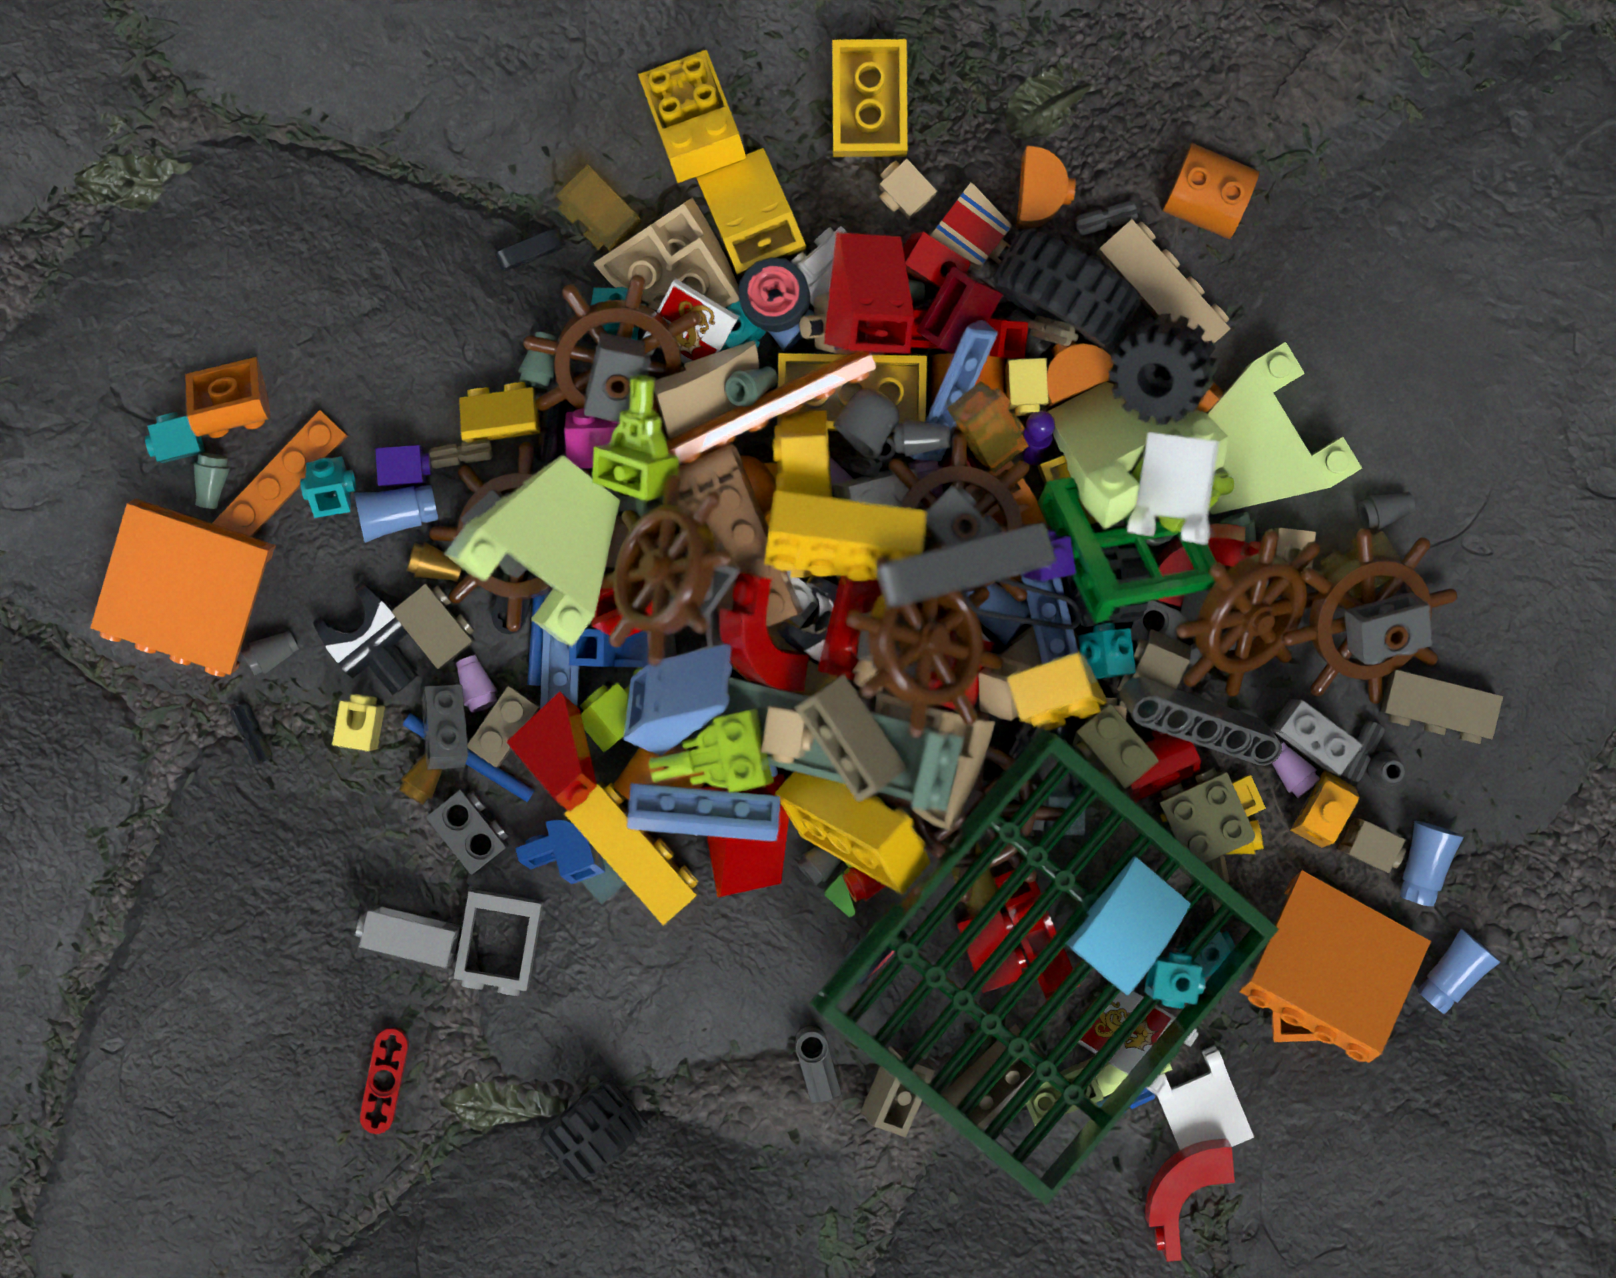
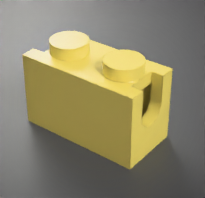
M351 694L349 700L340 701L332 745L364 751L378 749L385 706L376 704L377 697L361 694Z

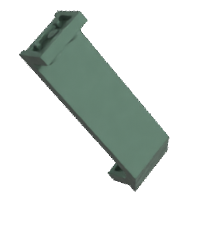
M729 675L727 685L729 699L725 709L704 723L699 730H695L691 739L697 738L703 729L714 724V718L754 709L758 710L764 737L769 707L777 705L795 709L796 706L810 696L784 691L730 677ZM869 711L907 768V770L878 792L913 801V808L925 811L930 808L946 811L963 737L925 725L922 736L914 737L909 732L910 721ZM815 737L811 751L806 750L805 756L794 758L793 763L771 760L772 754L767 753L770 765L845 783Z

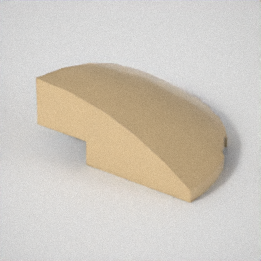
M693 198L687 200L594 262L601 274L615 288H629L631 278L636 274L642 275L645 278V286L641 300L647 302L649 308L654 310L659 309L675 278L724 308L740 300L738 295L739 286L728 260Z
M754 340L685 363L686 371L655 381L654 392L668 440L739 407L728 399L725 385L731 374L736 371L759 369L758 353Z
M878 693L875 713L910 721L912 704L906 703L896 696ZM933 705L927 706L925 725L963 737V742L946 811L934 808L925 811L912 807L914 812L938 827L949 831L953 830L980 772L995 722L977 717L973 725H966L956 711Z

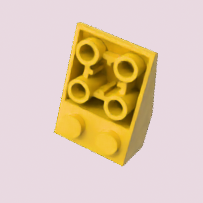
M707 49L638 74L677 183L747 159L738 129Z
M764 148L747 154V159L696 177L738 278L744 276L747 269L760 260L771 257L785 259L806 250L801 232Z
M1080 653L1007 677L1021 721L1039 727V729L1043 727L1049 731L1066 725L1065 718L1071 716H1079L1080 719L1092 717L1101 712V706L1108 704L1089 664Z

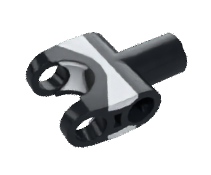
M811 575L806 585L812 590L811 593L815 596L818 604L815 619L804 628H798L783 621L778 629V633L795 651L809 655L808 660L819 665L839 586L823 578Z
M361 582L355 587V590L363 600L361 603L365 608V619L358 630L353 633L340 632L336 627L332 628L322 616L316 618L313 621V625L328 652L352 679L369 666L387 690L394 696L418 677L415 670L394 646L409 633L393 615L391 606L368 585Z

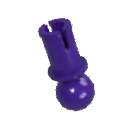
M1046 411L1032 412L1026 421V428L1023 433L1025 445L1022 455H1024L1023 460L1030 465H1039L1044 461L1046 448L1053 439L1052 433L1055 429V420Z

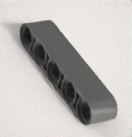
M1037 524L896 561L880 567L876 570L888 607L894 608L1040 569L1056 562L1057 558L1045 524Z
M1143 677L1130 679L1123 685L1120 691V698L1134 720L1140 725L1262 766L1275 762L1282 752L1280 741L1268 724L1260 718Z

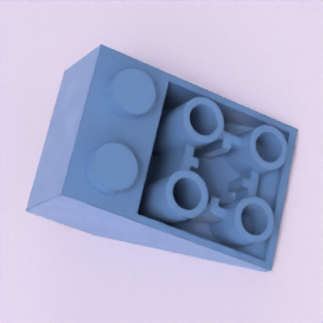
M724 644L665 658L659 665L654 666L649 663L635 674L630 681L624 740L662 756L672 747L679 745L692 732L699 730L704 723L716 714H720L725 709L729 699L727 685L732 669L730 663L731 646Z

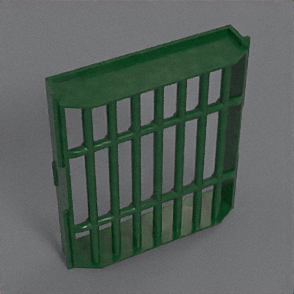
M1042 727L959 825L961 833L900 905H891L809 1004L1047 1206L1146 1087H1150L1180 1052V1046L1279 929L1064 741ZM1050 755L1057 764L1007 822L999 813ZM1069 772L1085 787L1038 843L1034 845L1020 833V829ZM1097 797L1112 811L1062 869L1047 854L1092 800ZM1124 820L1139 833V836L1089 893L1075 880V877ZM987 827L993 828L997 832L996 836L908 940L904 941L897 935ZM1010 843L1025 858L934 965L931 964L918 952V949L1007 844ZM1151 844L1166 857V860L1155 871V874L1166 882L1179 868L1194 881L1182 895L1191 904L1187 912L1204 892H1207L1221 905L1181 953L1191 955V961H1194L1232 915L1244 923L1250 930L1205 982L1203 993L1198 994L1197 1003H1188L1104 1104L1099 1107L1084 1094V1090L1161 999H1155L1146 994L1072 1083L1060 1074L1056 1068L1121 990L1109 982L1045 1059L1033 1051L1029 1044L1094 967L1082 958L1017 1036L1006 1028L1001 1021L1089 917L1087 914L1089 909L1134 856L1139 859ZM1038 867L1053 881L961 989L946 976V973L1032 871ZM1066 891L1080 904L1079 907L992 1010L988 1012L974 1000V996L1061 893ZM887 946L891 948L896 954L845 1013L837 1007V1004ZM906 964L911 965L924 977L878 1032L872 1036L857 1021ZM936 987L952 1001L901 1060L886 1048L885 1045L933 988ZM962 1011H965L979 1025L932 1081L928 1083L913 1070L914 1067ZM993 1035L1007 1048L956 1107L941 1092L987 1037ZM1020 1058L1034 1072L988 1127L983 1130L968 1116L1015 1060ZM1048 1082L1062 1095L1014 1152L1010 1153L996 1139L1042 1084ZM1075 1105L1090 1120L1045 1174L1039 1178L1023 1163L1068 1109Z

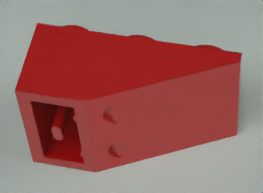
M836 232L824 344L848 351L910 353L914 311L901 237Z
M784 773L773 777V782L767 785L735 792L776 796L775 792L785 782ZM713 785L701 788L703 790L729 792L728 788ZM781 803L778 834L775 841L707 836L717 897L782 883L789 816Z

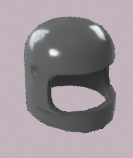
M862 389L851 397L833 423V426L858 452L867 458L876 459L883 450L882 445L886 438L895 429V424L899 422V410L893 401L883 393L874 389Z

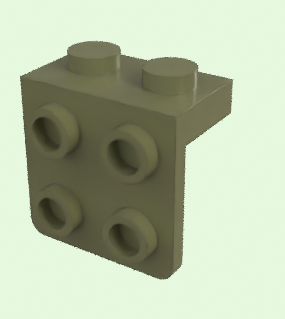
M1111 704L1076 732L1072 743L1074 751L1124 795H1126L1130 785L1159 762L1158 758Z
M1214 767L1205 769L1194 775L1196 781L1186 786H1182L1181 782L1172 784L1161 790L1163 796L1155 799L1160 812L1165 815L1175 839L1202 863L1209 862L1249 844L1255 839V833L1228 773L1222 769L1216 771Z

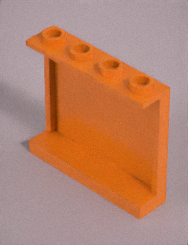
M135 498L126 505L90 628L100 631L99 635L104 639L120 642L121 639L135 643L134 647L140 651L156 653L157 650L170 655L169 659L173 662L183 665H190L192 662L204 666L205 672L219 677H225L226 674L231 675L239 667L240 663L237 662L242 642L266 563L272 559L276 545Z
M1301 871L1289 882L1285 894L1288 896L1274 924L1279 930L1263 948L1249 981L1240 988L1239 992L1248 996V1000L1252 1004L1261 1008H1270L1281 1014L1280 1016L1285 1022L1294 1026L1301 1025L1313 1032L1314 1037L1321 1042L1341 1047L1346 1050V1054L1352 1059L1370 1063L1382 1054L1431 941L1312 875Z

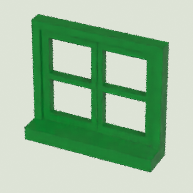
M1135 468L1128 471V473L1131 475ZM1069 477L1047 481L1037 504L1051 530H1056V535L1069 536L1071 539L1076 574H1072V577L1094 623L1107 621L1114 607L1212 589L1216 581L1210 574V567L1217 562L1207 544L1182 540V531L1173 533L1160 522L1155 523L1153 536L1128 532L1130 516L1123 519L1127 528L1094 534L1077 500L1079 498V489L1075 479ZM1177 534L1195 570L1162 576L1145 540ZM1134 542L1151 578L1118 584L1101 548Z

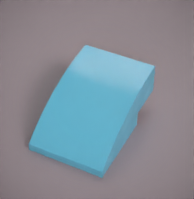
M1134 856L1087 912L1089 917L1066 944L1119 990L1129 995L1165 948L1191 904Z

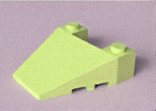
M1286 342L1248 364L1228 390L1225 391L1221 399L1207 413L1229 436L1224 465L1214 470V474L1223 471L1229 474L1228 477H1232L1235 483L1234 489L1230 494L1221 495L1218 501L1211 506V509H1209L1211 515L1331 488L1362 469L1344 437L1338 438L1310 454L1273 392L1305 374Z
M1104 382L1048 411L1055 420L1054 438L1060 452H1063L1068 463L1067 469L1071 478L1075 479L1082 505L1104 529L1132 515L1136 508L1139 484L1128 471L1137 467L1144 457L1148 432L1218 441L1215 470L1224 465L1229 436L1207 413L1196 409L1193 412L1189 411L1187 416L1178 422H1175L1172 417L1167 425H1157L1156 417H1151L1147 423L1138 420L1140 412L1132 409L1130 413L1122 408L1125 399L1123 396L1115 399L1111 390L1115 384Z
M561 455L525 481L523 486L509 496H504L495 503V506L481 516L475 517L468 522L448 548L445 555L471 575L486 581L507 552L553 588L531 620L558 641L573 646L595 615L620 500L603 486L592 483V478Z

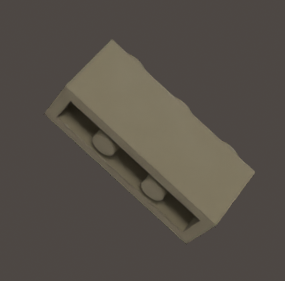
M1394 670V672L1388 675L1379 712L1389 714L1388 722L1409 726L1410 721L1414 720L1425 723L1424 731L1445 735L1446 729L1460 732L1459 739L1481 744L1482 738L1493 739L1503 696Z
M845 675L825 685L795 707L858 802L878 792L907 770L898 752L892 747L879 728L876 719L871 716L859 698L856 689L849 683Z
M1015 1023L1009 1030L1017 1036L1022 1029ZM999 1040L995 1042L942 1095L957 1107L1007 1047ZM1032 1040L1029 1047L1045 1059L1046 1055ZM1017 1058L968 1117L983 1129L998 1115L1034 1070L1020 1058Z

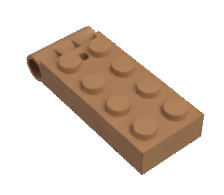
M729 444L703 455L690 463L679 465L678 477L681 484L678 506L695 512L708 492H718L721 500L707 520L715 542L723 544L725 549L731 552L732 559L740 569V572L772 578L766 626L769 627L802 613L803 610L787 571L775 569L771 565H764L769 527L743 466L740 454L734 444ZM736 577L715 606L719 617L720 608L732 609L733 589L736 584Z

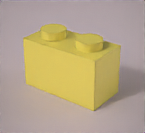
M1046 358L1009 360L1005 364L1007 410L1015 409V416L1031 415L1032 412H1039L1040 408L1048 404Z

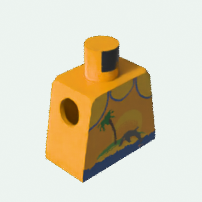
M1324 769L1319 776L1320 780L1313 786L1289 829L1321 848L1331 845L1336 841L1359 800L1356 787Z

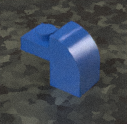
M585 629L574 645H569V665L644 668L649 664L647 632L641 631L629 636L621 646L614 647L609 643V635L598 629Z
M552 820L545 822L549 836H533L525 841V845L515 848L519 862L530 870L556 861L560 876L570 884L605 873L599 852L576 826L568 821Z

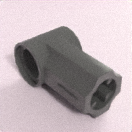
M807 1026L801 1029L795 1038V1049L811 1103L824 1102L842 1095L825 1033L815 1026ZM808 1037H816L822 1042V1045L818 1052L809 1054L802 1050V1042Z

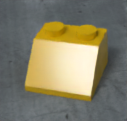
M525 382L504 385L503 392L490 393L489 387L467 390L468 397L459 398L462 440L467 443L481 439L491 441L540 434L541 432L538 408L535 405V389L532 387L526 388Z

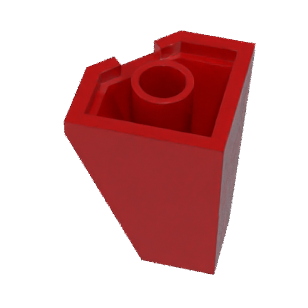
M559 691L506 743L550 795L571 812L576 806L581 805L587 800L589 794L597 787V782L580 709Z

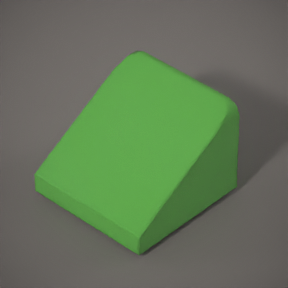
M840 871L825 888L824 895L848 917H853L856 912L844 882L843 871Z

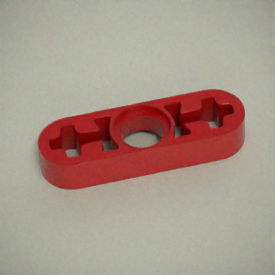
M397 1027L384 1029L378 1034L374 1043L360 1112L362 1127L372 1134H381L387 1131L395 1119L409 1049L407 1034ZM391 1035H395L396 1042L402 1044L401 1049H396L393 1052L391 1061H399V1067L390 1063H377L378 1057L382 1060L386 1059L388 1047L382 1045V1040H388ZM381 1070L391 1072L395 1078L394 1087L387 1091L377 1088L374 1082L377 1072ZM371 1093L379 1098H392L391 1103L388 1101L383 1102L381 1112L387 1116V1120H382L378 1126L373 1125V1118L368 1117V1112H373L376 1109L378 1099H370Z

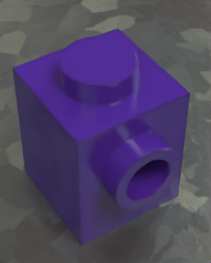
M421 445L375 448L379 486L425 484L426 475H431L432 473L430 453H424L423 446Z
M1047 530L1057 561L1043 568L1023 573L1024 578L1045 581L1076 574L1070 537L1056 535V530Z

